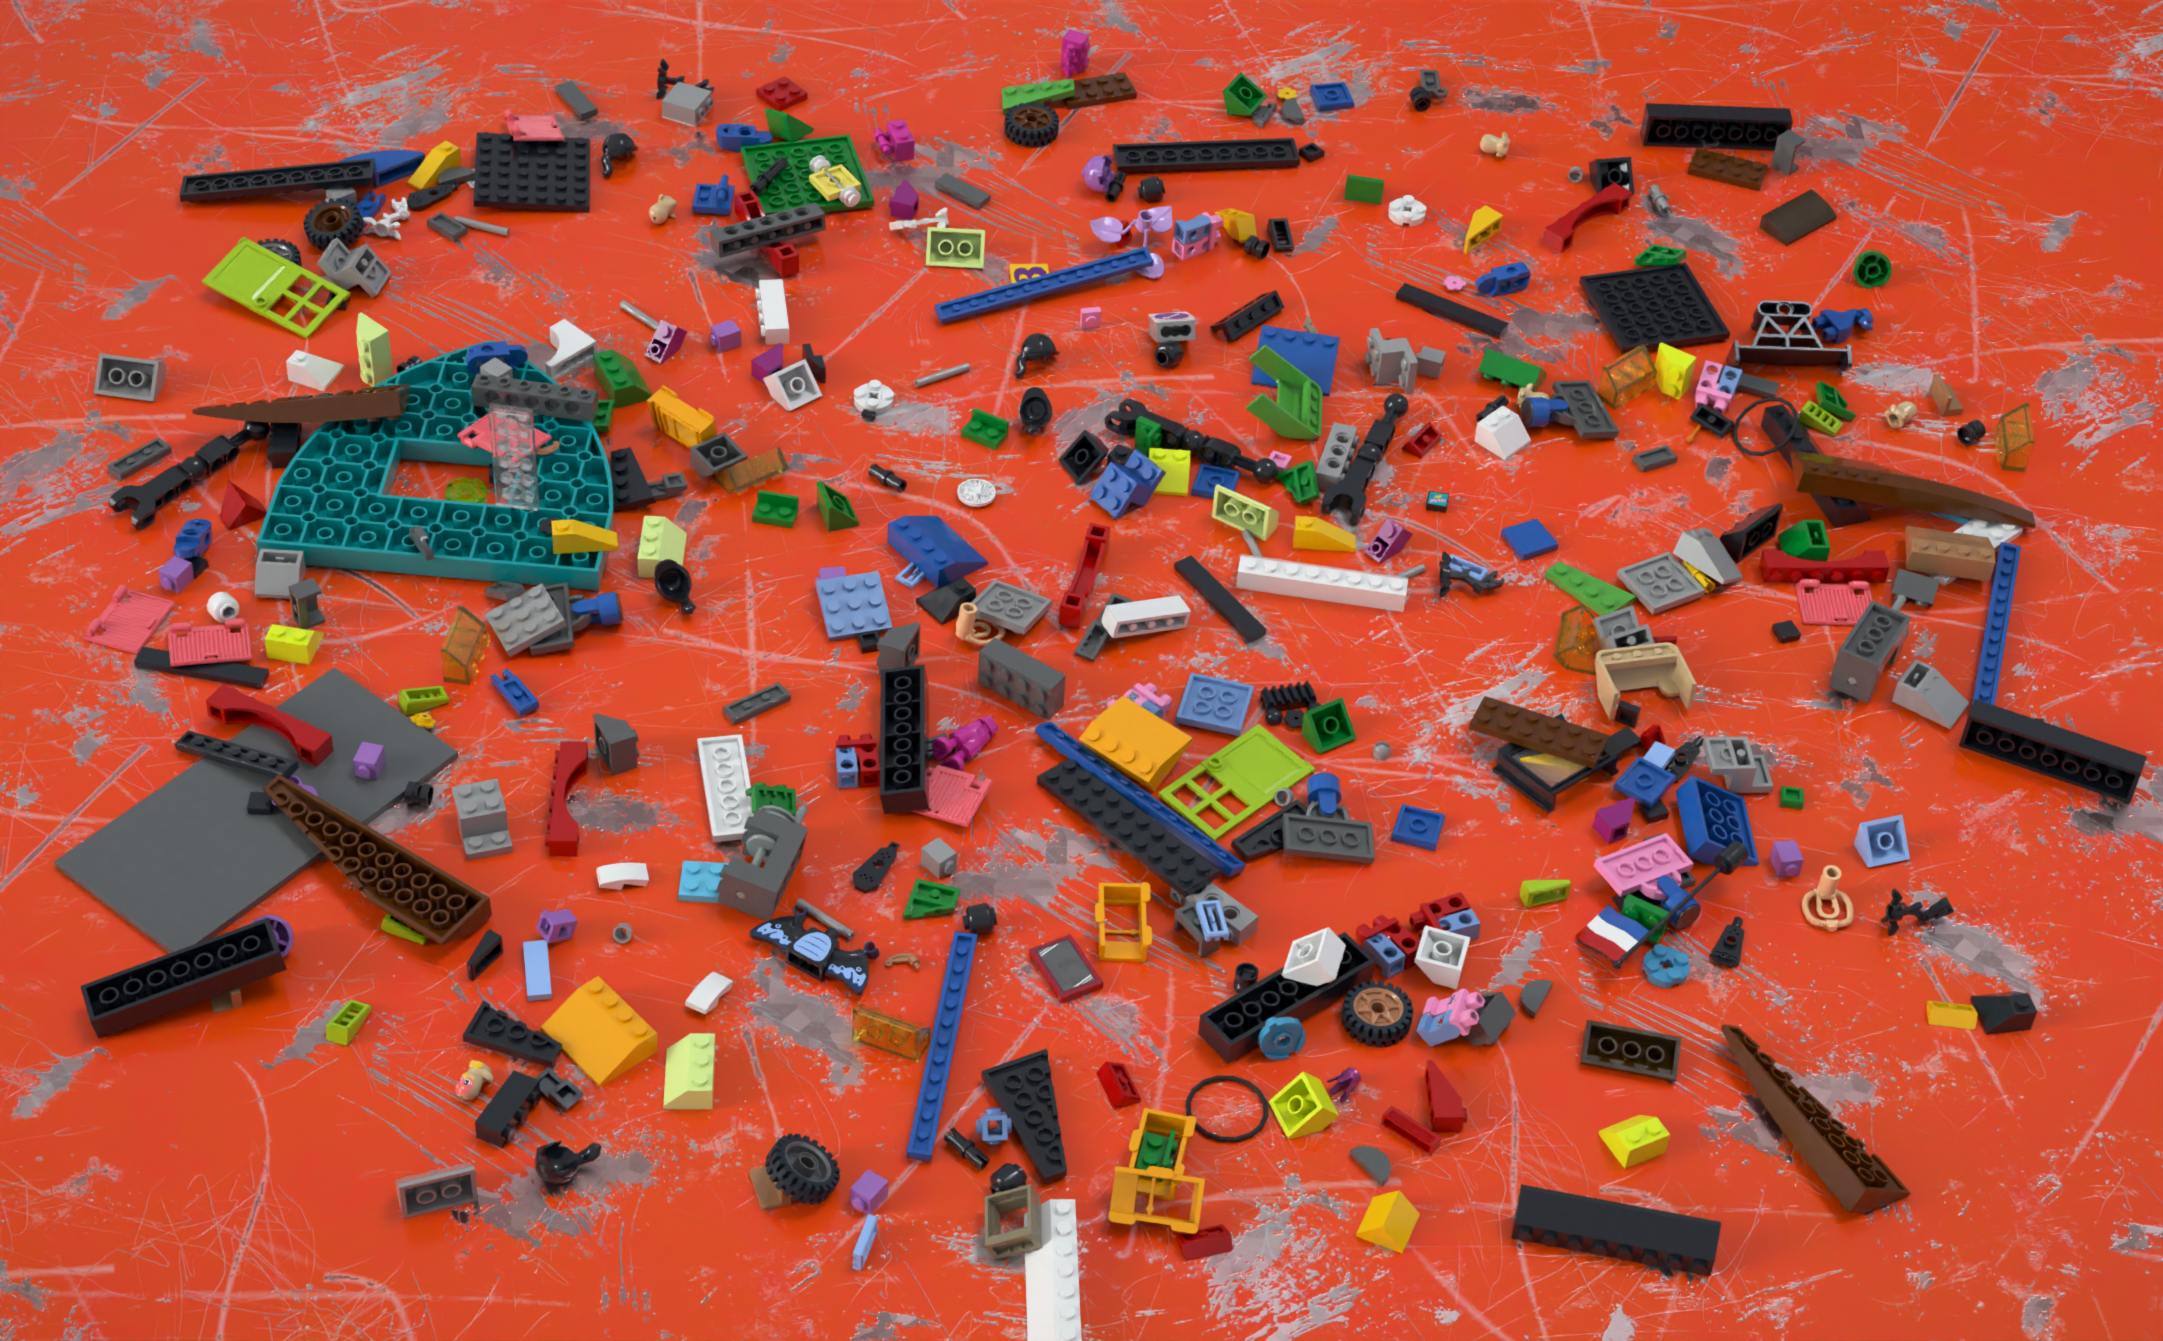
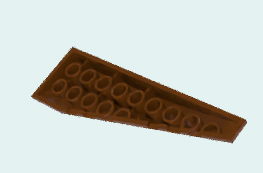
M400 384L368 387L357 390V392L351 389L337 392V394L325 392L316 394V396H313V394L277 398L271 400V402H267L265 399L250 402V404L240 402L230 404V406L223 404L197 407L192 410V413L215 418L272 423H315L366 419L367 422L379 421V417L395 420L400 419L399 415L406 412L411 385Z
M1722 1025L1721 1030L1732 1052L1764 1106L1789 1141L1826 1184V1189L1840 1200L1841 1206L1846 1211L1865 1213L1906 1198L1911 1194L1875 1153L1869 1156L1863 1149L1866 1145L1859 1138L1855 1140L1845 1132L1848 1128L1842 1122L1830 1118L1831 1112L1803 1086L1797 1088L1791 1082L1793 1077L1787 1071L1783 1073L1774 1066L1776 1061L1770 1055L1759 1052L1760 1046L1741 1028L1732 1025Z

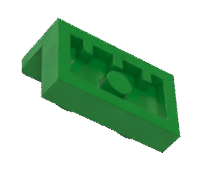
M974 408L971 420L961 430V436L997 450L1008 438L1009 422Z
M1139 416L1136 420L1135 449L1141 451L1149 458L1150 448H1160V441L1162 439L1161 425L1143 416Z
M759 490L757 493V504L752 514V521L793 528L799 513V497Z
M755 783L745 791L746 796H751L752 814L755 813L756 809L767 805L781 807L789 811L793 816L797 813L795 789L787 788L786 785H775L772 787L767 786L766 783Z
M1628 894L1624 900L1621 914L1637 921L1650 931L1669 912ZM1668 921L1646 941L1657 945L1666 932Z
M1171 1129L1169 1138L1145 1131L1135 1168L1147 1170L1149 1166L1171 1169L1174 1158L1169 1156L1170 1154L1175 1155L1178 1140L1174 1139L1176 1130ZM1156 1178V1180L1163 1181L1162 1178Z

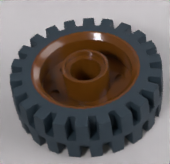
M1026 102V105L1020 103L1019 106L1014 105L1013 108L1006 112L1005 134L1007 138H1010L1011 142L1015 141L1017 145L1022 143V146L1026 147V145H1029L1032 148L1033 145H1036V147H1041V144L1046 146L1048 143H1052L1058 136V114H1056L1054 109L1051 110V107L1047 106L1045 108L1044 104L1038 106V103L1035 102L1033 105L1030 102Z
M332 198L329 199L328 203L324 200L321 202L322 205L316 204L314 206L315 209L311 208L309 210L310 214L305 215L306 219L303 221L304 230L311 244L319 250L322 248L325 251L330 242L335 238H338L345 247L350 246L349 242L354 243L356 241L355 238H359L361 236L360 233L363 232L364 223L357 206L352 201H348V199H343L342 201L341 198H336V201H334Z

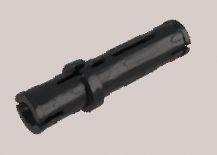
M779 157L774 164L757 177V180L750 186V190H753L755 195H759L788 166V161L784 157Z

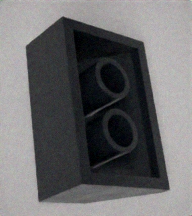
M1782 504L1759 508L1753 514L1750 513L1743 521L1736 523L1728 532L1725 531L1721 535L1719 540L1733 561L1741 562L1776 536L1783 508Z

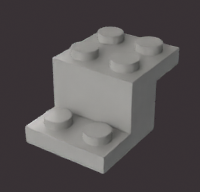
M338 238L330 242L317 262L318 266L338 287L348 290L359 284L371 298L377 296L392 273L367 244L350 252Z
M1378 328L1370 329V335L1367 337L1368 349L1365 352L1364 358L1365 363L1370 367L1371 376L1375 377L1377 384L1399 382V385L1403 387L1406 394L1414 393L1418 361L1407 338L1383 340Z
M1633 606L1592 619L1602 650L1654 644L1649 625H1639Z
M1747 736L1704 737L1703 747L1711 775H1723L1728 791L1732 793L1772 792L1773 783L1765 756L1752 754Z
M498 779L452 787V794L457 809L459 832L467 861L513 852V845L508 831L507 812Z

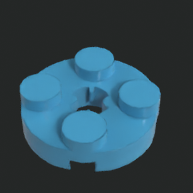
M1657 944L1646 953L1642 970L1643 972L1645 971L1647 979L1651 983L1663 988H1672V984L1679 983V985H1682L1687 980L1690 971L1689 956L1674 948ZM1663 965H1667L1669 967L1667 969H1664Z
M1292 1017L1269 1018L1258 1036V1045L1261 1051L1271 1060L1290 1058L1288 1054L1293 1051L1298 1053L1306 1042V1033L1301 1022Z

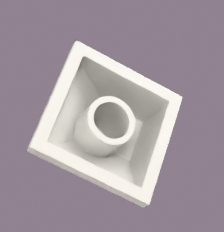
M296 350L286 361L289 381L321 391H325L345 368L343 364Z

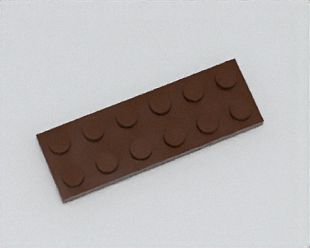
M1484 696L1469 724L1470 730L1593 769L1596 768L1610 736Z

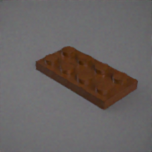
M1125 72L1074 80L1075 96L1064 98L1063 101L1069 110L1136 99L1137 92Z
M1696 148L1688 174L1760 191L1768 165L1745 160L1741 157H1732L1724 153H1715L1706 149Z

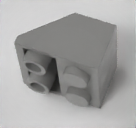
M260 549L256 562L255 597L290 599L288 586L302 582L305 576L304 552Z

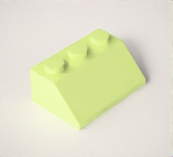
M928 227L926 266L983 269L985 230Z
M361 312L358 314L356 330L358 360L361 370L360 377L364 383L374 387L393 376L389 330Z
M1218 484L1215 486L1212 518L1241 531L1249 529L1253 536L1264 541L1278 528V511Z
M644 516L638 552V577L655 578V567L665 559H671L683 566L687 533L666 517Z
M690 1033L667 1048L663 1109H713L716 1053L715 1034Z

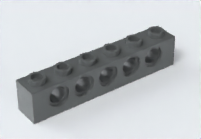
M816 203L720 227L710 230V245L718 257L722 258L826 230L825 213Z
M477 374L471 386L473 406L594 422L598 412V390L486 374Z

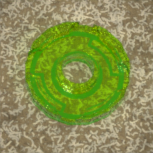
M466 476L455 478L447 484L445 490V499L451 501L484 503L487 498L486 485L483 481L474 477L473 479H468Z

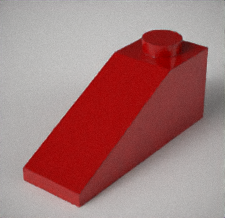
M1427 1060L1424 1076L1432 1132H1461L1463 1123L1467 1122V1109L1463 1108L1461 1097L1433 1060Z

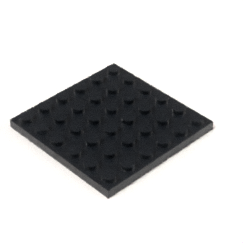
M477 132L474 207L589 213L590 139L564 137V141H514L513 136L508 133Z
M1686 263L1580 277L1579 283L1621 354L1658 349L1661 342L1675 347L1729 339V330Z

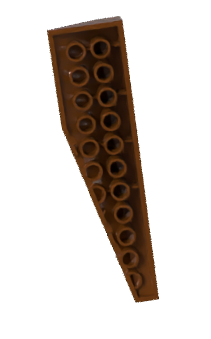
M1791 450L1790 452L1796 491L2023 527L2035 528L2036 526L2033 512L1987 495L1917 477L1871 462Z

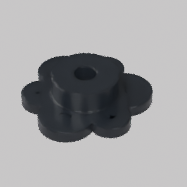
M549 517L546 520H542L539 531L552 535L551 521L557 519Z
M1288 710L1284 721L1288 723L1290 728L1302 727L1303 711Z

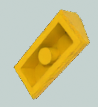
M1927 1001V1017L1930 1025L1972 1030L1976 1028L1978 1013L1973 1005Z

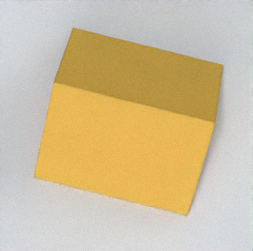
M1400 1190L1375 1196L1372 1198L1356 1233V1237L1403 1254L1420 1214Z

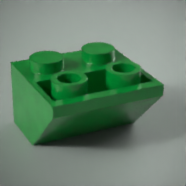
M1801 520L1778 535L1780 549L1785 554L1805 560L1827 562L1830 544L1823 520Z

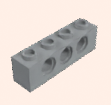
M1333 423L1316 469L1318 489L1327 490L1329 486L1343 481L1346 475L1344 473H1347L1350 468L1349 460H1353L1354 448H1357L1360 436H1356L1357 427Z
M1212 882L1186 898L1172 887L1170 888V897L1182 906L1192 902L1219 900L1229 931V941L1237 946L1257 932L1259 916ZM1211 906L1216 926L1221 930L1215 908Z

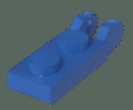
M369 190L366 193L365 198L357 205L362 220L364 217H375L386 201L385 194L380 193L376 197L375 202H372L376 196L375 191Z
M505 669L502 671L505 681H502L496 674L490 676L492 685L519 716L539 708V702L535 696L510 670Z

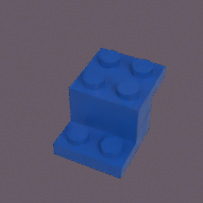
M1135 449L1124 466L1113 462L1109 463L1089 496L1112 516L1120 519L1131 502L1145 506L1166 472L1141 451Z

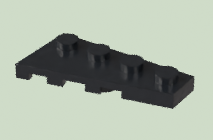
M631 447L611 451L613 504L615 511L620 512L656 503Z
M1298 799L1232 840L1231 847L1245 861L1284 849L1283 814L1305 815L1307 808Z
M484 1000L463 1033L464 1042L553 1068L563 1050L561 1043L538 1030L535 1032L527 1028V1024L520 1020L518 1022L508 1017L507 1013L500 1009L496 1011Z

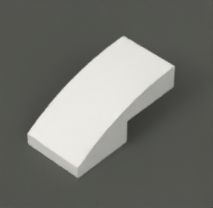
M616 863L597 867L596 869L600 888L622 890L624 884L646 887L649 882L646 863Z
M712 972L693 990L687 998L685 1005L703 1014H707L718 1005L719 997L731 990L733 981Z

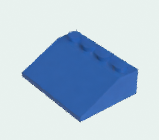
M1262 325L1257 351L1266 344L1320 386L1324 396H1330L1340 337ZM1254 365L1251 384L1277 388V382Z
M903 516L888 523L887 543L909 563L913 562L914 568L918 567L919 572H923L925 578L936 588L988 565V561L938 516Z
M1691 776L1675 791L1690 858L1707 865H1715L1714 858L1732 841H1738L1749 852L1748 859L1740 866H1757L1759 864L1744 797L1695 776Z

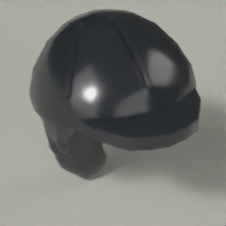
M612 133L604 140L602 145L604 154L601 162L604 169L602 174L606 178H609L613 172L612 159L619 158L625 153L629 158L633 151L638 150L634 141L626 134Z
M1041 333L1031 334L1024 340L1021 346V353L1016 359L1017 370L1014 374L1017 379H1021L1024 376L1027 361L1043 357L1045 362L1051 355L1058 356L1060 354L1056 350L1053 341Z
M1038 387L1028 389L1019 405V418L1022 424L1027 427L1025 429L1027 434L1031 436L1038 435L1040 429L1048 425L1052 418L1050 400L1046 393Z
M671 559L659 562L654 572L657 592L666 600L679 602L682 613L693 614L697 607L689 599L692 586L689 572L682 565Z
M561 1141L540 1146L536 1150L535 1169L538 1176L545 1182L552 1184L565 1183L573 1177L580 1165L593 1162L600 1156L601 1145L591 1143L579 1153H574L568 1147L559 1146Z

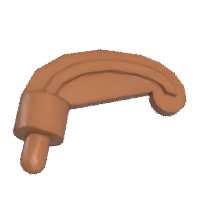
M553 441V445L542 449L538 447L531 453L541 456L551 454L559 449L560 443Z
M899 953L885 961L886 967H891L892 963L909 962L912 967L917 969L921 967L917 956L911 953Z

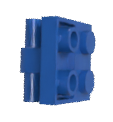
M722 175L718 185L697 183L692 212L730 215L735 186H729V177Z

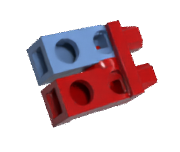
M862 734L856 740H851L848 735H839L836 741L838 789L858 788V767L861 788L880 787L879 755L876 738L872 739L871 734Z
M1462 892L1434 900L1428 904L1427 902L1420 904V911L1410 914L1409 919L1413 929L1429 926L1470 937V941L1479 938L1481 923L1473 910L1470 909V905ZM1424 929L1419 930V935H1418V936H1419V940H1420V941H1421V937H1422V934H1423V930H1424Z
M1380 915L1373 920V928L1370 929L1366 924L1356 928V937L1360 941V947L1375 960L1382 969L1381 974L1386 979L1403 972L1404 969L1407 970L1417 965L1415 958L1420 941L1404 926L1399 924L1395 917L1388 920L1384 915Z

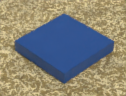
M1345 82L1310 85V92L1319 111L1354 108V101Z
M1201 464L1192 487L1191 495L1214 499V491L1217 484L1235 492L1241 472Z
M1537 518L1504 528L1501 531L1503 538L1522 560L1558 549L1559 543Z
M1638 756L1614 783V789L1630 798L1633 797L1635 801L1652 809L1674 784L1676 776Z
M1402 804L1391 840L1435 851L1445 821V814Z

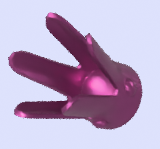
M1348 1067L1338 1076L1328 1080V1083L1337 1080V1083L1329 1090V1094H1334L1347 1086L1340 1097V1101H1343L1351 1089L1361 1082L1359 1071Z

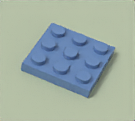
M879 571L816 581V590L829 641L857 637L858 633L878 630V633H884L893 628Z
M1191 672L1176 716V723L1240 736L1253 696L1254 686Z

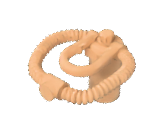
M968 602L962 603L956 621V635L961 640H966L974 645L986 646L993 638L989 640H979V638L987 637L990 634V626L983 622H975V619H977L976 605ZM994 625L999 631L995 638L1001 640L1005 635V628ZM982 627L986 631L983 633L978 632L977 634H975L976 631L974 630V628Z
M1828 865L1823 869L1817 888L1806 893L1802 899V910L1808 922L1818 927L1823 926L1830 932L1836 931L1838 927L1850 925L1854 918L1851 899L1842 891L1837 890L1841 878V870L1834 865ZM1836 896L1845 902L1847 908L1846 919L1840 921L1832 920L1838 916L1840 910ZM1812 897H1816V911L1818 915L1826 920H1819L1811 914L1808 904ZM1821 899L1832 900L1833 914H1825L1822 911L1821 907L1823 904Z

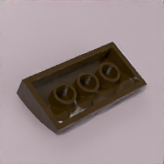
M1811 189L1762 215L1759 228L1788 246L1836 220L1837 216L1830 205Z
M1587 1020L1580 1064L1676 1082L1682 1037Z

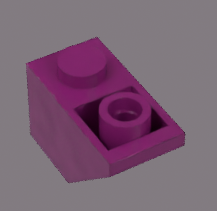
M903 180L901 185L897 186L894 197L890 198L889 208H891V216L912 221L919 210V194L908 180Z
M661 320L644 356L663 364L680 349L688 331Z
M779 343L751 360L752 376L765 384L763 378L783 369V344Z
M1387 518L1364 552L1381 564L1401 552L1413 534L1399 523Z
M1633 797L1596 811L1593 828L1608 844L1627 837L1635 803Z

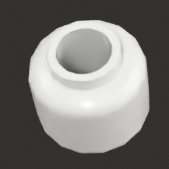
M217 592L209 598L207 610L216 621L225 623L224 620L235 619L238 616L239 604L230 594Z

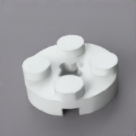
M1405 195L1403 198L1390 202L1389 218L1398 225L1403 226V223H1409V226H1417L1424 221L1427 208L1421 202L1415 200L1413 196Z
M871 380L869 383L861 385L854 390V406L860 412L866 409L870 412H875V415L888 412L893 406L894 392L878 380Z

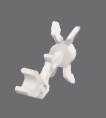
M403 197L402 202H396L395 199H392V208L396 213L391 215L383 213V219L378 222L372 217H364L363 222L372 225V227L364 231V234L376 232V234L382 237L390 235L394 236L397 240H401L399 232L392 230V228H399L400 223L392 222L398 219L405 220L410 217L406 198Z
M945 207L935 214L936 218H923L917 221L915 219L912 221L898 220L889 222L890 230H897L908 227L916 228L920 224L939 222L937 227L946 228L950 224L947 218V208Z

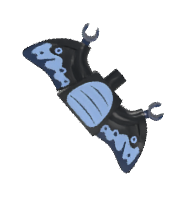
M794 906V916H784L769 920L750 931V938L772 944L786 954V963L821 982L825 980L826 976L837 979L858 996L863 994L869 979L867 958L874 960L880 955L879 949L875 948L874 943L870 941L865 943L864 950L845 951L839 949V941L837 939L840 937V934L833 927H829L825 932L815 927H811L806 931L803 928V923L808 916L807 907H805L803 913H797L798 906Z

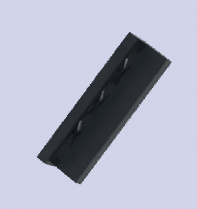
M1277 290L1267 292L1210 327L1213 332L1222 329L1227 341H1232L1283 309L1284 305Z

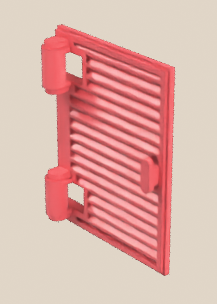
M510 109L505 110L504 120H506V125L514 141L565 140L553 115H513Z
M496 410L491 411L457 434L461 438L462 444L473 449L481 447L496 454L502 463L511 467H516L519 460L552 439V436ZM472 433L477 435L473 439L469 438V435ZM510 451L516 453L512 457L507 456V453Z
M1802 579L1799 583L1795 584L1803 624L1855 626L1870 602L1873 601L1869 582L1851 581L1849 585L1820 584L1817 579ZM1813 587L1814 593H1805L1804 588ZM1854 589H1862L1863 595H1854Z
M122 584L113 593L112 601L100 617L95 618L87 627L84 640L138 654L142 646L144 647L176 603L129 590ZM122 596L129 597V601H121ZM96 630L105 631L102 636L95 635Z
M242 618L224 620L225 625L191 627L189 622L171 624V629L168 630L170 665L185 666L252 660L248 624ZM241 627V632L230 633V628ZM187 631V637H176V632Z
M937 765L936 768L929 767V809L911 812L968 827L984 797L990 790L993 780L985 778L984 782L976 779V775L940 765Z

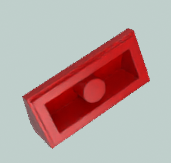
M1428 422L1401 448L1421 458L1442 435Z
M1105 1061L1097 1071V1076L1112 1107L1116 1109L1140 1103L1141 1098L1125 1065Z
M1222 1224L1198 1229L1194 1234L1180 1233L1176 1235V1240L1186 1261L1229 1252L1233 1249L1231 1233Z

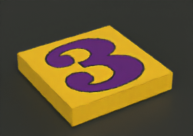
M1009 264L1010 281L1012 284L1049 274L1048 264Z

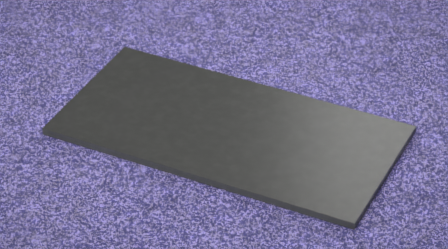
M335 667L275 708L332 735L334 751L318 767L300 760L296 750L287 739L277 732L262 726L250 725L227 741L297 761L299 768L292 775L299 777L302 784L312 786L317 791L319 798L365 825L405 797V790L409 781L417 782L421 785L459 757L458 751L423 727H419L416 723L411 722L404 714ZM362 742L384 746L386 762L377 780L355 776L353 759ZM202 758L55 860L54 864L58 870L167 952L172 953L211 939L322 858L324 853L278 806L273 804L271 815L248 814L247 806L250 792H264L263 788L274 778Z

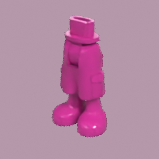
M991 716L979 718L977 721L953 731L949 735V739L938 737L934 740L932 744L933 754L936 759H942L952 749L957 748V752L943 760L941 766L963 771L965 766L963 760L969 761L974 758L981 748L994 736L998 726Z

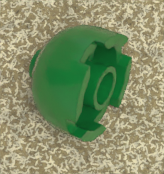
M1874 249L1866 250L1855 259L1853 274L1861 286L1873 289L1872 287L1885 285L1892 274L1891 263L1888 257L1881 251Z

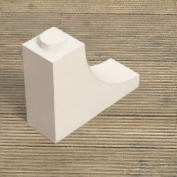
M566 319L549 327L550 343L558 351L551 360L545 363L546 374L552 379L557 380L592 360L593 354L597 353L596 340Z

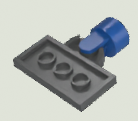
M1590 380L1554 381L1552 388L1555 394L1552 395L1551 399L1528 397L1521 404L1520 417L1526 427H1545L1548 423L1560 422L1565 425L1574 426L1581 439L1617 438L1619 433L1618 428Z
M568 582L544 586L567 626L531 645V655L574 648L573 632L582 630L589 624L609 626L622 623L624 618L619 594L614 591L598 594L597 598L585 599L584 595L570 596Z
M1325 772L1311 776L1307 781V796L1310 805L1305 815L1283 814L1284 854L1373 864L1375 854L1372 823L1350 820L1348 810L1344 804L1342 806L1338 805L1341 801V786L1337 776Z

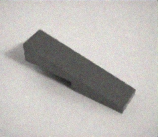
M1112 593L1105 607L1107 605L1132 602V600ZM1105 607L1097 620L1092 621L1074 651V655L1094 662L1112 637L1101 623Z

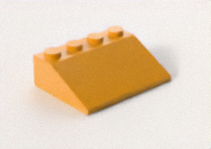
M1122 696L1091 722L1079 740L1082 745L1105 762L1155 792L1191 744L1193 738L1127 697Z
M599 976L579 987L541 1026V1030L548 1037L562 1044V1051L599 1088L658 1052L657 1032Z

